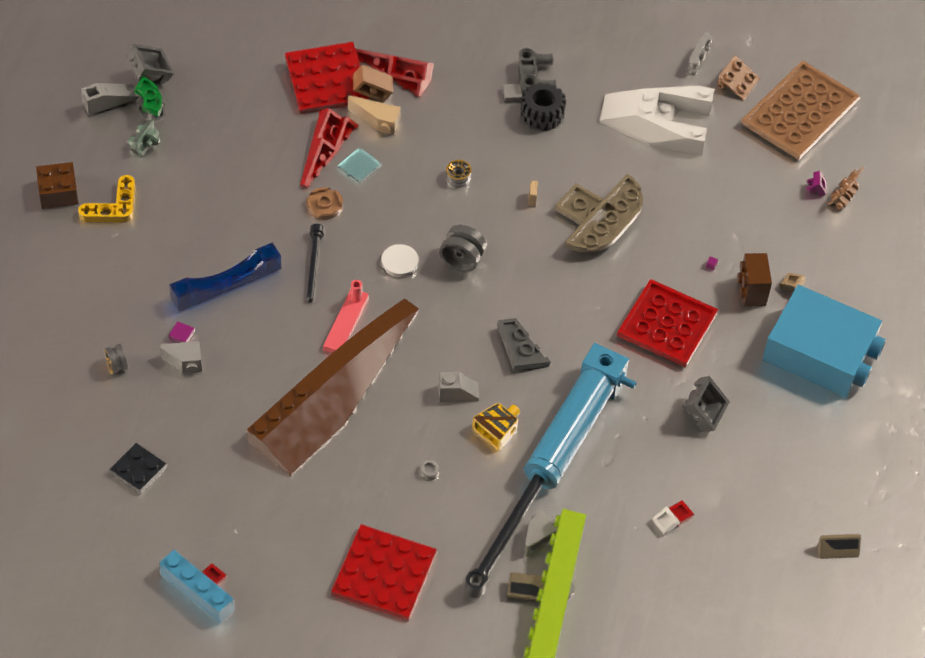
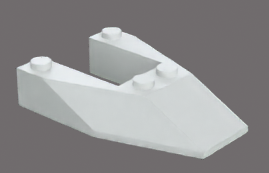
M702 86L637 89L605 94L599 123L649 146L702 155L707 128L672 122L674 109L709 116L715 89Z

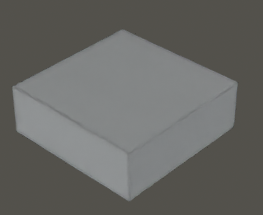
M521 84L503 85L504 102L521 101Z

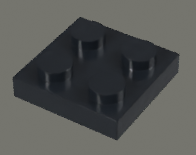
M135 443L109 470L110 474L141 495L167 468V463L138 443Z

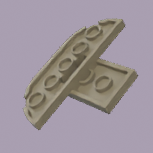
M626 174L604 199L575 183L555 205V211L580 225L565 241V247L576 252L589 253L598 252L613 245L635 221L642 210L643 196L638 182L632 176Z

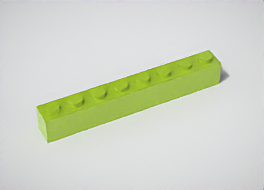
M563 508L561 514L555 517L554 527H557L556 533H552L549 543L553 547L552 551H548L545 563L548 564L547 571L544 570L541 582L544 583L543 589H539L536 600L540 604L539 608H535L532 620L535 621V626L530 628L528 639L531 640L530 647L526 646L523 658H555L587 514Z

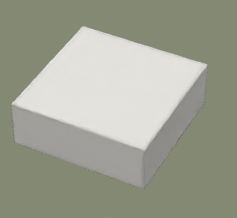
M667 506L652 518V521L664 535L681 523Z

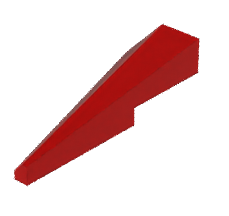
M356 48L359 61L375 70L392 76L394 82L416 96L421 97L431 81L434 63Z
M330 108L320 110L300 183L301 187H310V183L319 176L322 168L328 165L341 149L340 146L344 141L348 140L353 130L358 128L357 123L347 116H339Z

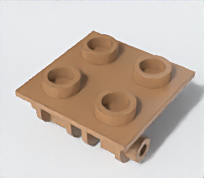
M734 55L718 76L717 86L721 89L728 86L744 101L760 80V77Z
M864 167L858 171L854 170L848 176V179L845 177L839 183L840 188L831 194L830 197L832 199L828 205L834 203L839 210L847 206L859 189L856 179Z

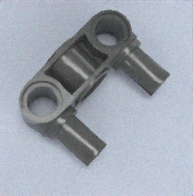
M530 48L520 50L518 79L521 84L522 93L526 91L528 86L531 87L534 83L536 85L540 82L556 85V80H540L537 78V65H553V54H537V52Z

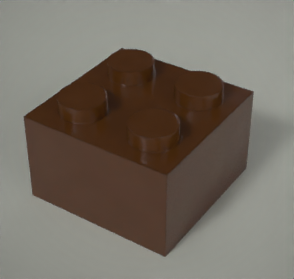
M73 162L36 166L41 209L79 204Z
M745 253L743 261H740L737 283L741 284L739 296L740 299H743L744 306L767 305L772 286L767 253Z

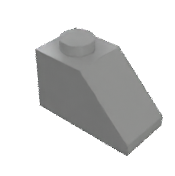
M200 341L160 344L162 359L182 373L202 371Z
M440 372V402L479 401L478 382L460 372Z
M547 510L534 514L530 519L524 548V555L526 557L548 545L552 533H556L557 527H554L555 520Z

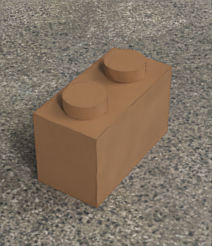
M361 65L353 74V88L355 92L384 103L393 93V79L388 74Z

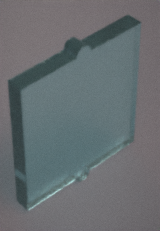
M359 148L341 162L338 168L345 172L348 177H352L358 183H361L381 167L382 163L373 158L372 154H368Z

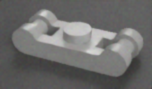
M710 33L702 35L690 56L688 74H697L700 60L703 61L706 53L710 51V43L713 38Z

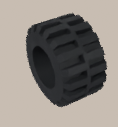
M540 82L537 85L534 83L531 87L528 86L526 91L522 93L520 115L522 120L527 122L528 126L532 125L534 129L540 128V130H544L547 128L549 130L552 127H557L558 124H561L565 115V94L562 93L560 88L557 89L556 85H550V83L543 84Z

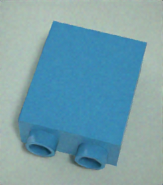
M798 284L768 337L762 361L847 398L854 384L862 388L866 384L872 370V366L865 364L867 358L871 357L878 360L884 348L886 339L878 336L882 320Z

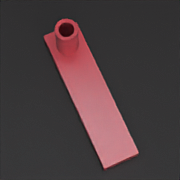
M360 280L351 282V289L323 345V351L333 353L350 339L369 299V294L362 292V282Z

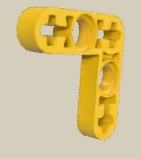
M123 175L119 178L116 203L82 204L78 208L79 218L84 222L130 221L133 218L134 178L130 175ZM128 183V189H125L124 185ZM123 196L130 197L128 201L121 200ZM123 208H126V214H123ZM104 210H108L111 212L108 215L101 214V212Z

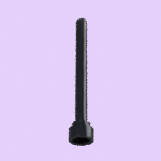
M312 224L310 226V236L313 241L307 290V301L309 303L314 301L320 240L325 234V227L321 224Z

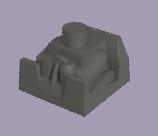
M132 44L127 57L129 62H132L136 79L140 81L142 77H145L151 81L158 80L160 85L168 82L174 75V71L163 49Z
M705 376L694 382L693 385L696 389L690 392L689 399L685 401L682 407L695 421H698L697 425L702 431H715L730 401L712 378Z

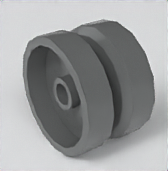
M454 225L448 231L446 239L439 249L440 257L445 264L455 270L462 272L473 271L486 250V239L472 227Z

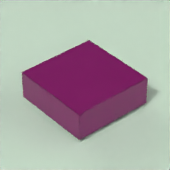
M177 321L168 335L169 340L177 343L189 342L195 333V328Z

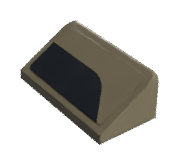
M861 534L821 535L817 545L819 558L859 557Z
M510 572L507 597L537 600L539 589H543L544 583L541 582L542 576Z

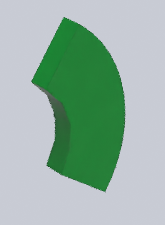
M142 77L134 88V92L144 101L142 111L159 117L162 111L161 93L151 80Z

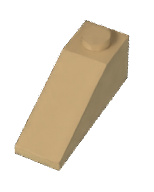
M350 95L348 97V110L377 131L395 135L400 121L401 107Z

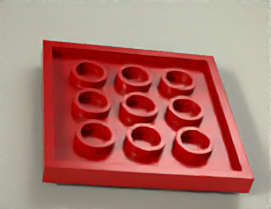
M354 41L285 53V60L300 114L348 106L349 95L370 100L368 96L355 92L353 88V74L360 67Z
M650 279L618 330L617 336L686 367L717 316L719 309Z
M360 524L331 590V595L409 621L437 555V549Z

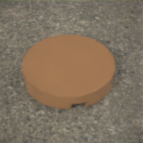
M321 187L311 191L307 197L306 206L308 212L315 218L323 220L332 219L342 211L343 199L338 191L330 190L328 187Z

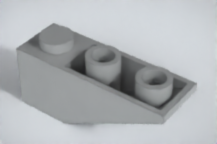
M96 83L80 88L82 103L89 115L139 99V95L134 92L133 84Z

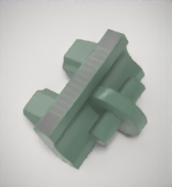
M148 120L145 125L140 124L136 131L138 135L130 137L128 140L130 148L135 149L139 156H144L151 145L157 146L160 143L159 132L155 129L153 120Z

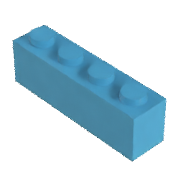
M172 550L159 562L160 575L219 624L235 611L234 598L177 551Z

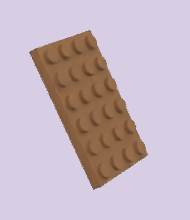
M802 60L742 119L741 124L800 160L859 101L860 95Z

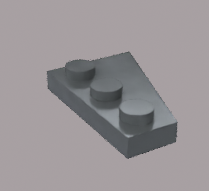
M516 318L498 320L497 327L513 370L548 367L551 361L548 357L542 355L540 347L537 344L534 345L529 338L528 332Z

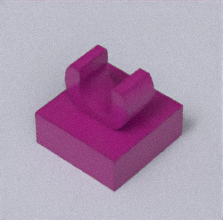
M821 171L813 172V178L807 180L810 186L807 187L810 194L817 192L820 197L827 195L826 179Z

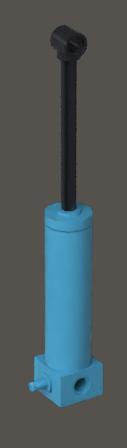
M596 343L592 345L582 362L578 380L524 467L525 475L531 480L478 569H474L466 575L465 592L469 597L479 598L485 593L486 584L490 579L488 574L541 487L545 489L556 488L608 399L614 400L623 384L633 389L636 387L637 382L626 377L629 358Z

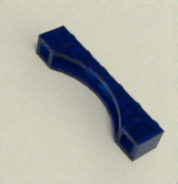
M272 242L255 249L243 261L224 272L203 278L186 277L169 284L171 300L178 311L187 309L281 270V255Z

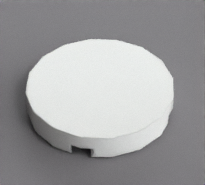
M396 244L388 247L382 254V267L390 276L404 278L408 274H413L418 268V254L410 246Z

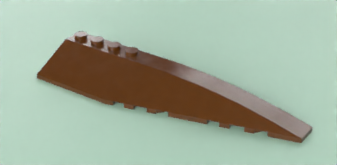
M404 298L357 332L247 429V443L292 476L346 426L349 417L357 409L358 403L364 398L369 386L373 384L385 365L388 356L394 351L395 345L401 340L404 331L410 326L419 312V308Z

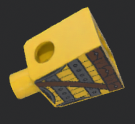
M496 403L473 417L472 429L500 451L518 428V418L516 416L520 414V410L514 404L506 409L500 403Z

